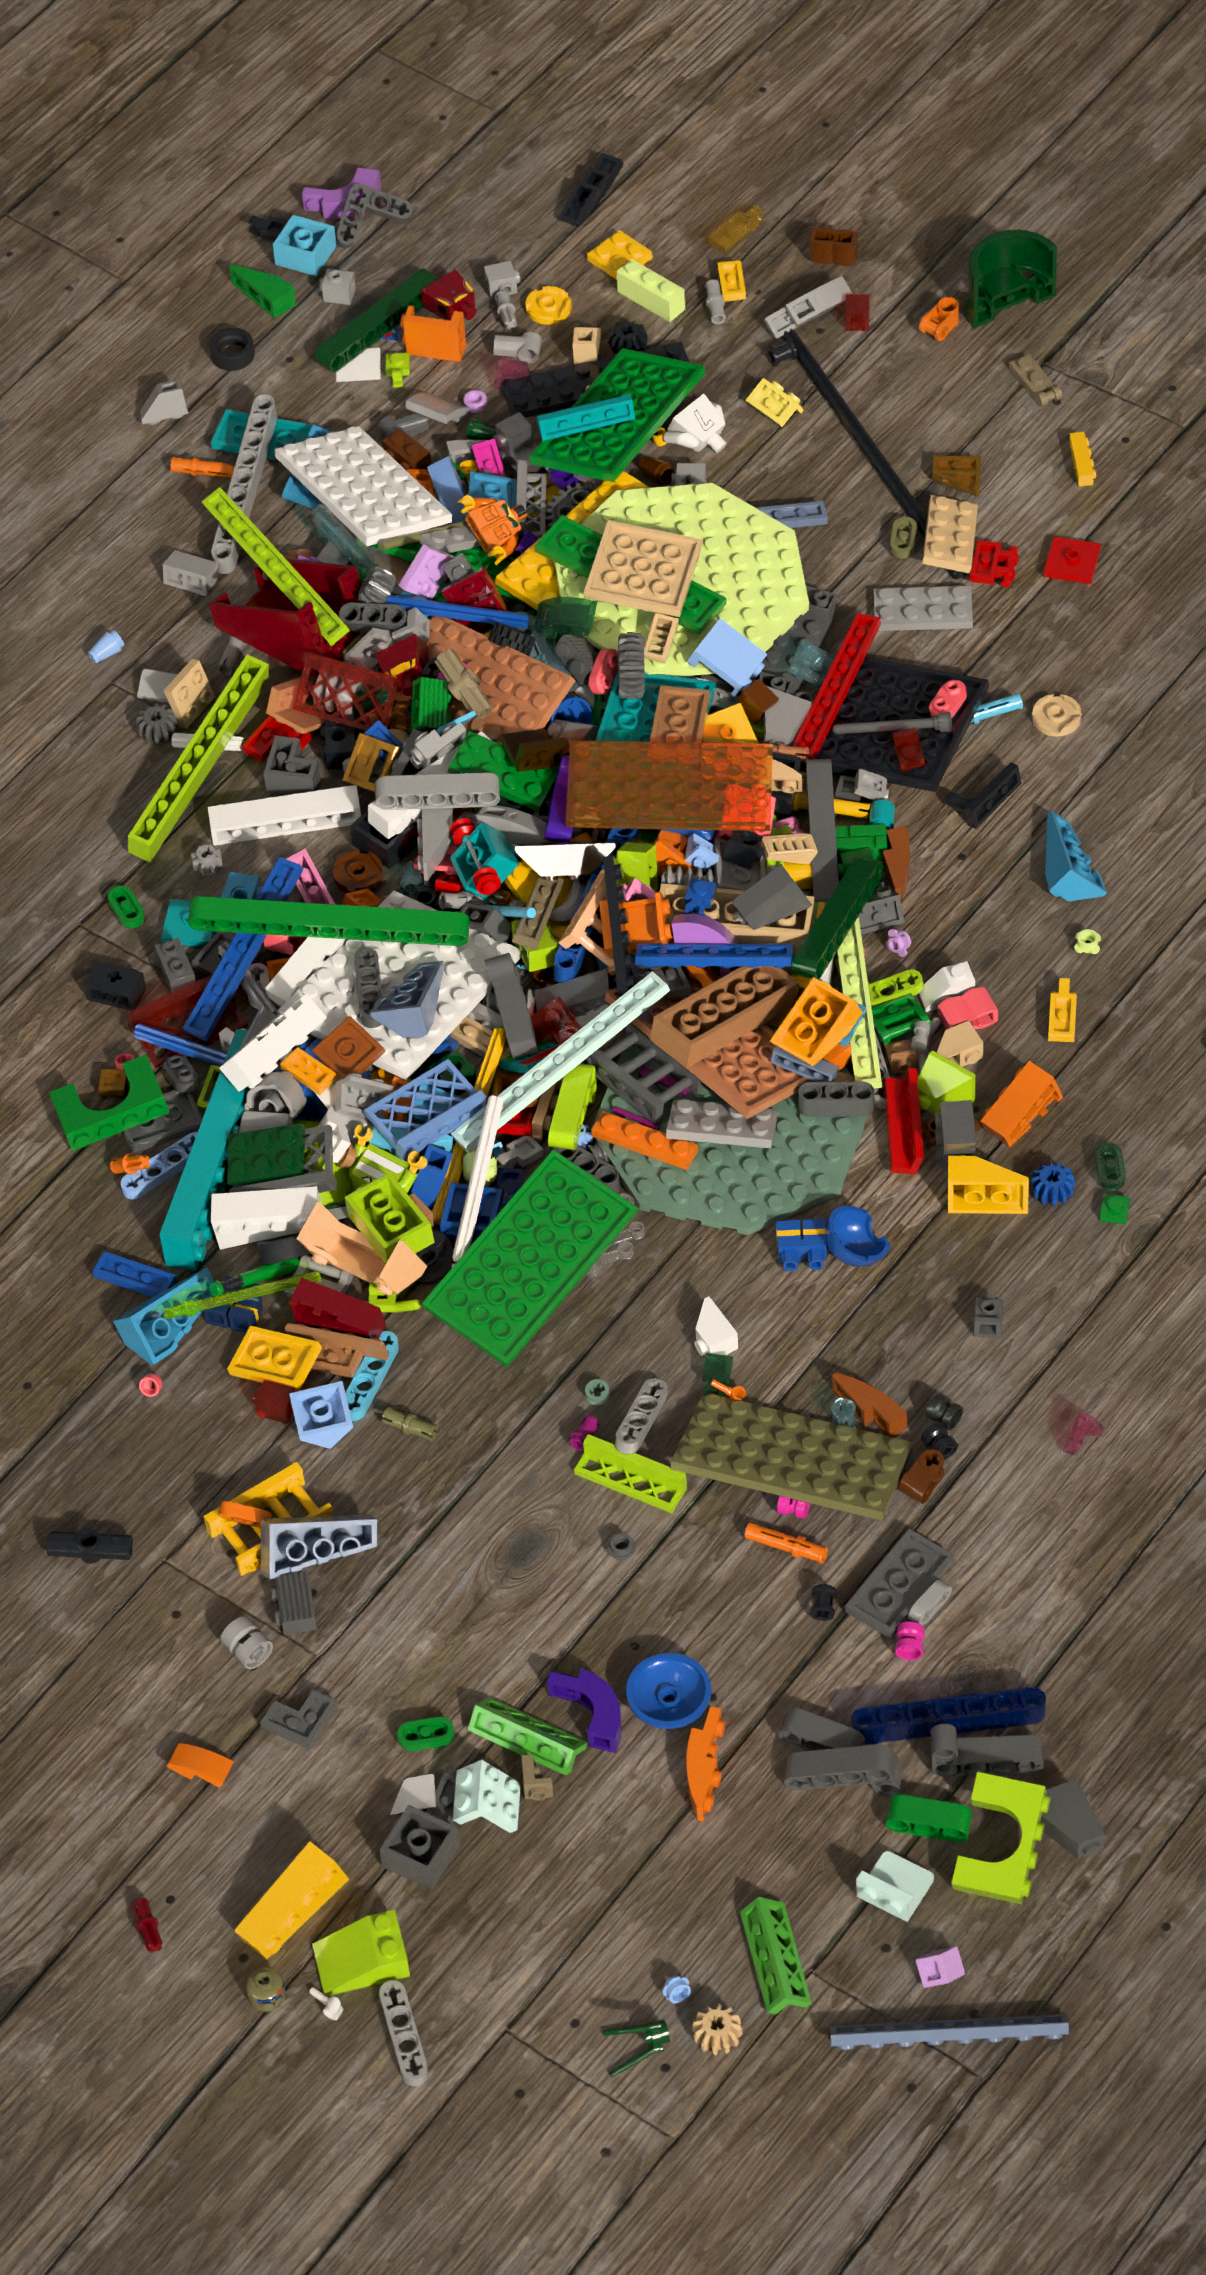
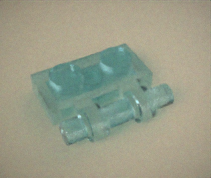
M802 639L798 644L788 671L796 675L795 678L800 681L806 680L815 685L816 689L820 690L835 656Z

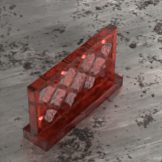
M304 652L302 661L305 664L293 710L365 731L371 727L367 717L378 711L382 719L381 723L387 728L397 688H401L403 678L320 654ZM311 668L318 670L323 679L313 686L308 679ZM339 676L345 686L334 692L329 680ZM360 682L365 686L367 693L357 699L351 687ZM325 683L331 695L320 701L314 689ZM380 689L388 690L387 701L379 705L374 693ZM348 690L353 702L342 707L337 695ZM311 692L316 704L310 708L302 707L303 696ZM370 696L376 708L365 714L359 702ZM333 698L339 710L330 715L326 713L323 704ZM356 705L361 717L350 721L345 711Z
M213 975L127 1013L128 1026L132 1033H134L137 1024H143L161 1031L174 1033L176 1036L181 1035L193 1038V1042L205 1046L220 1040L219 1033L226 1027L235 1033L236 1029H245L248 1027V1024L233 998H231L215 1027L214 1034L210 1036L208 1041L189 1035L182 1030L184 1021L190 1017L187 1014L189 1008L196 1006ZM225 1014L234 1016L238 1020V1023L232 1026L222 1024ZM173 1016L181 1020L178 1028L164 1025L166 1019ZM138 1039L155 1069L163 1066V1063L171 1056H185L184 1054L169 1050L168 1055L157 1059L154 1054L156 1045L152 1044L150 1047L148 1042Z

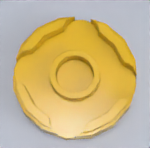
M552 286L542 287V290L539 291L537 289L532 291L527 296L525 302L527 316L539 324L550 325L559 323L567 318L572 308L568 293L563 289Z

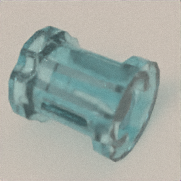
M847 1398L835 1400L831 1406L832 1423L845 1426V1420H847V1426L855 1428L856 1418L854 1414L856 1407L854 1402Z

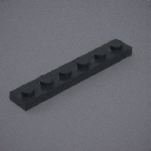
M610 855L603 857L617 991L621 997L634 987L636 982L634 976L630 973V969L634 968L632 954L628 953V946H631V937L629 931L626 930L625 924L629 923L627 909L623 908V901H626L627 898L625 888L621 886L620 879H624L622 864H617L614 856Z

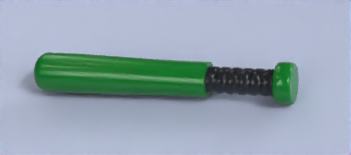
M297 1257L270 1263L240 1273L236 1277L222 1282L213 1281L209 1285V1290L214 1297H219L224 1291L237 1287L243 1288L297 1270L300 1260Z

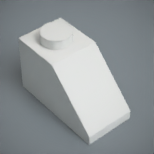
M968 962L943 967L924 984L919 997L925 1012L937 1010L938 1005L948 997L962 996L967 990L975 988V979Z
M708 1296L704 1298L694 1344L698 1353L701 1356L705 1355L709 1362L712 1363L738 1349V1334Z

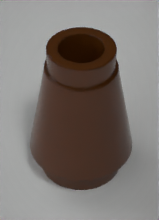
M647 456L643 457L639 463L640 469L657 484H668L672 480L674 469L670 463Z

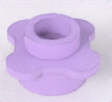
M890 929L888 931L889 939L885 943L887 949L898 953L900 957H905L907 955L906 949L911 945L910 936L903 930L896 931L895 929Z

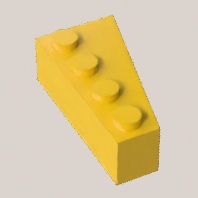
M309 1841L234 1931L245 1943L267 1960L349 1878L332 1858Z

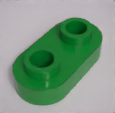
M116 886L109 891V906L121 925L126 928H136L142 925L145 920L144 910L132 890L126 886Z
M445 1717L409 1721L399 1727L397 1732L398 1743L406 1751L444 1747L453 1741L454 1727L452 1722ZM438 1733H444V1734H445V1735L439 1736V1737L436 1736ZM411 1737L417 1738L416 1740H413V1741H409V1740H408V1739L411 1738Z

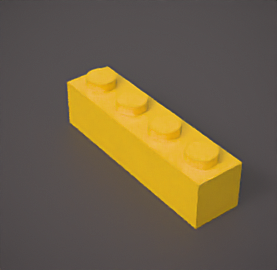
M1084 432L1069 433V445L1078 486L1093 485L1096 471L1092 469L1094 463L1093 459H1090L1091 449L1088 448V437H1085Z

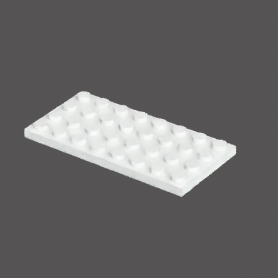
M359 426L350 427L339 432H331L317 438H309L303 442L287 444L284 447L275 449V457L366 546L452 522V514Z

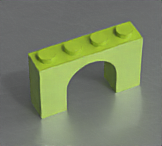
M977 1772L971 1797L972 1805L1003 1812L1013 1817L1022 1829V1839L1016 1852L1008 1859L1000 1862H985L958 1856L952 1880L954 1890L1022 1905L1023 1897H1029L1032 1880H1028L1030 1868L1035 1869L1038 1852L1034 1851L1036 1840L1041 1841L1043 1836L1044 1824L1040 1823L1042 1812L1047 1813L1050 1805L1051 1796H1047L1045 1786Z

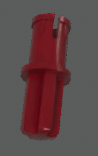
M146 1898L136 1899L135 1903H131V1910L137 1922L136 1930L141 1933L149 1952L160 1951L163 1942L157 1929L159 1925L158 1920L153 1916L149 1901Z

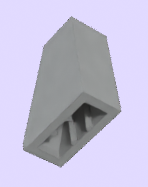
M767 686L779 700L774 706L765 711L762 717L763 744L780 745V743H785L787 746H792L811 708L812 702Z

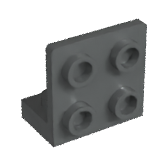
M880 880L858 916L861 935L905 923L900 895L887 881Z

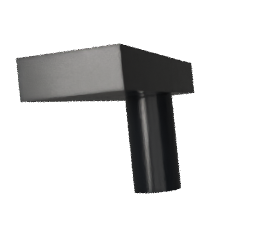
M1010 762L973 800L953 791L950 792L946 797V805L965 813L968 826L976 829L1021 785L1019 766Z

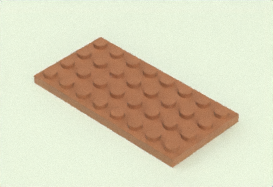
M432 616L430 619L429 640L424 642L428 647V661L437 657L442 652L453 649L461 661L467 665L468 669L478 677L481 683L479 687L494 707L492 713L486 718H482L479 721L472 718L463 725L466 728V736L469 731L475 734L482 731L493 742L502 745L499 739L501 734L543 729L575 683L573 677L513 648L509 649L508 646L503 648L488 640L489 637L449 618ZM388 682L381 690L385 697L397 703L400 701L409 702L411 696H405L403 691L397 692ZM452 694L447 707V712L451 715L450 722L470 713L463 702Z
M681 966L691 986V996L700 991L703 985L687 973L688 969L686 966ZM616 987L606 992L605 1001L611 1005L620 998ZM663 996L631 1023L650 1038L654 1016L689 996L665 999ZM765 1024L687 1068V1070L746 1119L797 1093L802 1084L815 1082L770 1063L773 1050L776 1047L770 1040L775 1032Z

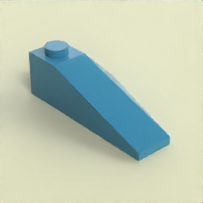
M1050 810L1047 813L1045 863L1048 890L1055 897L1060 896L1068 902L1105 896L1107 891L1103 879L1098 871L1093 872L1089 864L1092 860L1089 855L1085 854L1078 847L1081 842L1067 820Z
M204 1268L115 1319L113 1322L124 1344L150 1365L156 1364L173 1353L184 1334H188L191 1330V1325L196 1318L203 1314V1307L206 1301L210 1300L213 1296L209 1290V1285L214 1279L209 1269Z

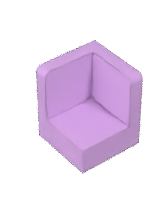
M957 1946L935 1950L916 1959L924 1988L947 1984L965 1974Z

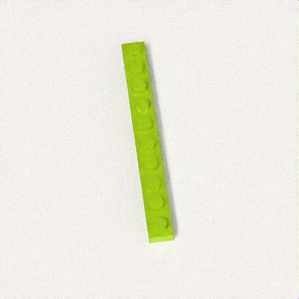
M221 487L202 501L205 508L298 610L307 602H312L322 637L330 646L350 631L344 622Z

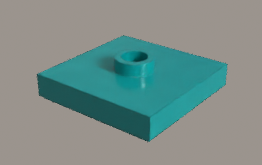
M171 899L161 935V942L179 937L183 946L205 947L215 935V931H200L189 927L190 901Z

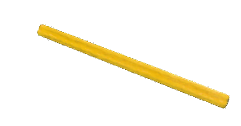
M495 1028L493 1030L474 1085V1089L477 1092L481 1090L486 1096H488L507 1039L504 1028ZM455 1142L447 1174L432 1210L434 1225H440L450 1184L459 1182L463 1170V1157L467 1152L457 1142Z

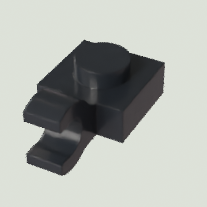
M252 216L248 221V224L252 225L249 229L251 234H260V238L275 242L288 223L271 216L267 220L261 219L258 216Z

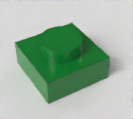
M1104 1194L1100 1221L1127 1224L1130 1197Z

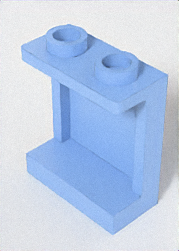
M720 618L695 649L687 663L695 668L699 661L734 687L731 695L735 697L739 691H743L753 682L749 679L753 674L757 677L765 665L762 661L767 654Z

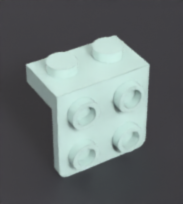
M483 1760L457 1770L453 1821L461 1825L482 1816L509 1833L516 1831L520 1799L519 1782Z
M886 1851L881 1855L870 1874L861 1871L857 1877V1897L908 1922L932 1885L934 1875L932 1872L892 1852Z

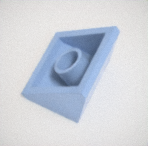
M342 1381L289 1393L301 1441L331 1449L353 1428Z

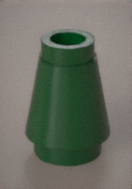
M478 418L476 420L470 419L466 433L467 438H471V440L495 439V426Z

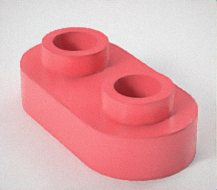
M602 649L598 653L589 676L590 690L596 695L607 694L611 690L618 671V652L615 649Z
M952 680L946 682L929 705L931 718H934V715H939V712H950L951 718L956 714L967 697L966 686L963 682Z

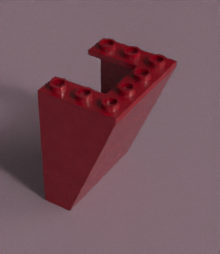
M286 559L338 617L343 605L347 603H363L358 599L361 583L356 566ZM258 565L253 568L259 591L243 604H230L227 593H222L208 604L217 629L312 678H318L321 669L329 660H340L343 657L342 651L359 634L349 631L335 644L330 646L322 637L312 602H307L298 610L268 576L266 580L263 579V571Z

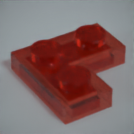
M560 996L530 1016L537 1043L552 1034L561 1045L582 1028Z

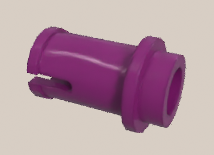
M592 1416L584 1417L578 1429L570 1434L569 1442L574 1449L579 1451L584 1449L583 1442L587 1435L593 1436L600 1426L598 1420Z

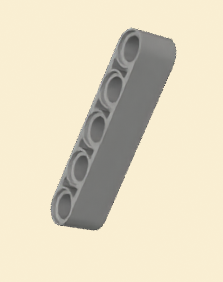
M493 773L383 776L378 778L375 783L376 805L383 810L491 807L500 801L499 778Z

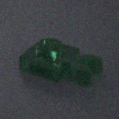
M706 1353L702 1381L708 1383L703 1389L705 1396L711 1391H716L720 1398L724 1397V1392L710 1385L712 1379H715L724 1385H730L734 1362L733 1356Z

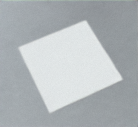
M380 348L366 349L337 371L336 382L381 379Z

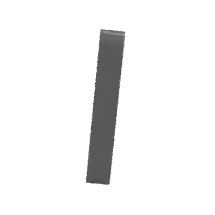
M831 759L806 760L809 830L818 851L811 861L814 902H828L839 884Z

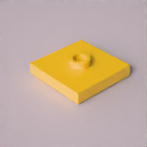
M741 703L708 715L702 739L706 751H708L709 747H713L715 754H717L718 749L723 748L725 757L727 745L733 746L734 741L759 744Z

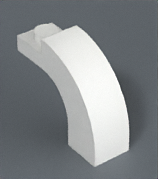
M335 1105L329 1108L317 1126L330 1125L333 1129V1162L335 1163L339 1162L351 1143H358V1138L355 1136L356 1126H363L362 1137L367 1134L368 1127L372 1131L374 1128L370 1120L335 1112ZM324 1134L317 1135L314 1141L322 1144L325 1141Z

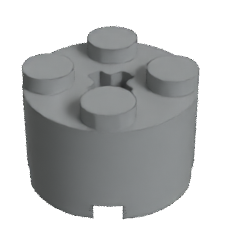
M287 1071L271 1072L268 1075H264L262 1077L263 1080L248 1092L245 1111L289 1114L293 1122L307 1103L301 1086L293 1078L292 1074Z

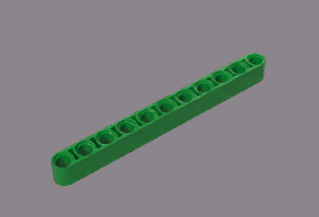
M200 896L194 897L190 901L188 925L192 929L200 931L463 946L468 943L470 918L465 913Z

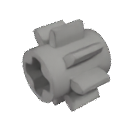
M211 844L198 846L196 853L191 854L193 870H199L202 876L216 874L218 867L223 866L221 850H215Z

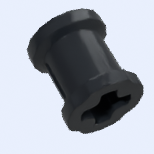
M791 339L786 340L784 344L779 346H769L767 348L769 360L774 367L785 360H795L797 358V350Z
M818 1584L812 1588V1596L814 1597V1603L810 1610L812 1618L821 1621H829L834 1618L833 1599L837 1593L835 1587L828 1584Z

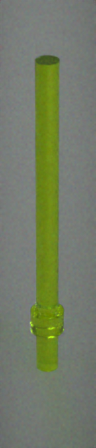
M318 1270L222 1294L219 1297H210L194 1301V1299L183 1301L182 1305L162 1309L165 1320L186 1315V1317L197 1315L198 1311L295 1288L301 1277L312 1282L322 1281L321 1275Z

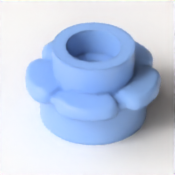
M670 1977L663 1987V1995L672 2003L683 2002L691 1993L689 1980L686 1977Z

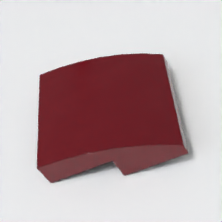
M484 566L444 587L442 590L443 595L450 604L507 611L498 589ZM456 619L459 624L474 631L488 624Z

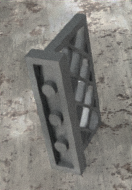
M325 1125L305 1129V1150L309 1146L315 1153L306 1164L304 1163V1175L237 1186L229 1189V1193L317 1186L319 1193L337 1190V1179L333 1177L332 1127ZM324 1134L325 1141L318 1149L311 1145L317 1135ZM320 1156L325 1159V1170L313 1171L311 1167Z

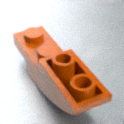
M711 1706L703 1730L691 1729L687 1748L689 1797L695 1816L701 1822L704 1821L706 1811L711 1812L714 1803L712 1792L714 1787H719L722 1777V1771L718 1770L716 1759L718 1753L716 1742L718 1737H723L726 1721L722 1720L721 1709Z

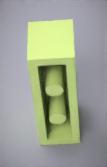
M631 259L616 271L618 292L663 319L671 322L685 310L684 289L635 260Z

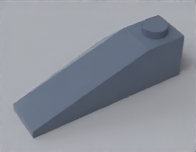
M444 962L420 963L403 977V984L393 986L389 989L390 995L387 998L380 997L376 1001L370 1012L371 1017L402 1038L412 1037L417 1039L427 1035L434 1021Z

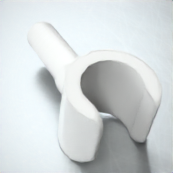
M311 1988L310 1994L326 2005L323 2013L328 2018L337 2020L343 2012L339 1999L337 1997L329 1998L316 1988Z

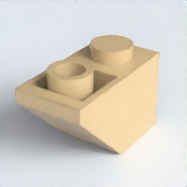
M574 327V364L598 360L601 328Z
M966 1021L945 1030L937 1053L963 1067L983 1059V1041L971 1023Z

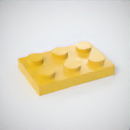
M250 1326L227 1370L232 1376L300 1391L322 1346L318 1341Z

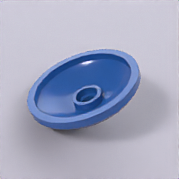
M677 1653L657 1654L643 1660L631 1672L626 1685L627 1702L634 1715L650 1726L662 1729L680 1728L694 1722L704 1713L711 1699V1682L706 1670L694 1659ZM668 1699L674 1700L673 1702H665Z

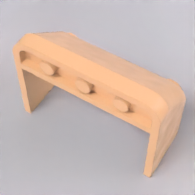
M319 1202L316 1203L296 1238L313 1254L311 1258L313 1261L322 1266H326L328 1263L377 1286L376 1289L389 1297L392 1293L395 1295L399 1294L423 1275L427 1268V1265L401 1240H399L385 1264L361 1232L340 1223Z

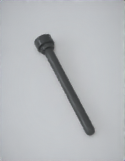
M939 712V715H934V718L836 724L832 727V731L835 734L935 728V730H940V732H951L952 718L950 712Z

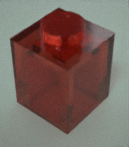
M846 294V331H869V294Z
M264 1379L261 1388L256 1389L253 1396V1404L256 1406L257 1416L288 1424L293 1413L289 1393L295 1392V1387Z

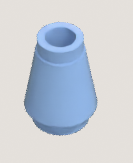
M111 630L110 632H105L87 654L97 664L120 652L124 642L114 630Z

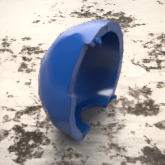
M838 1207L832 1211L825 1226V1238L830 1252L838 1260L852 1267L871 1266L887 1255L890 1243L885 1236L877 1238L871 1230L873 1219L867 1210L858 1207Z

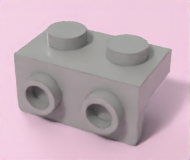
M348 1074L346 1078L336 1082L335 1112L369 1120L364 1114V1109L393 1092V1086L384 1084V1081L380 1079L368 1080L362 1078L360 1074ZM379 1110L374 1113L377 1117L385 1119V1110Z

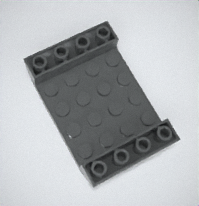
M806 586L809 610L803 616L800 615L794 621V625L783 636L779 635L773 641V645L765 652L767 655L762 661L765 665L757 677L752 674L749 678L753 681L751 684L760 679L766 686L793 696L800 691L830 631L838 594ZM717 674L693 675V677L733 687Z

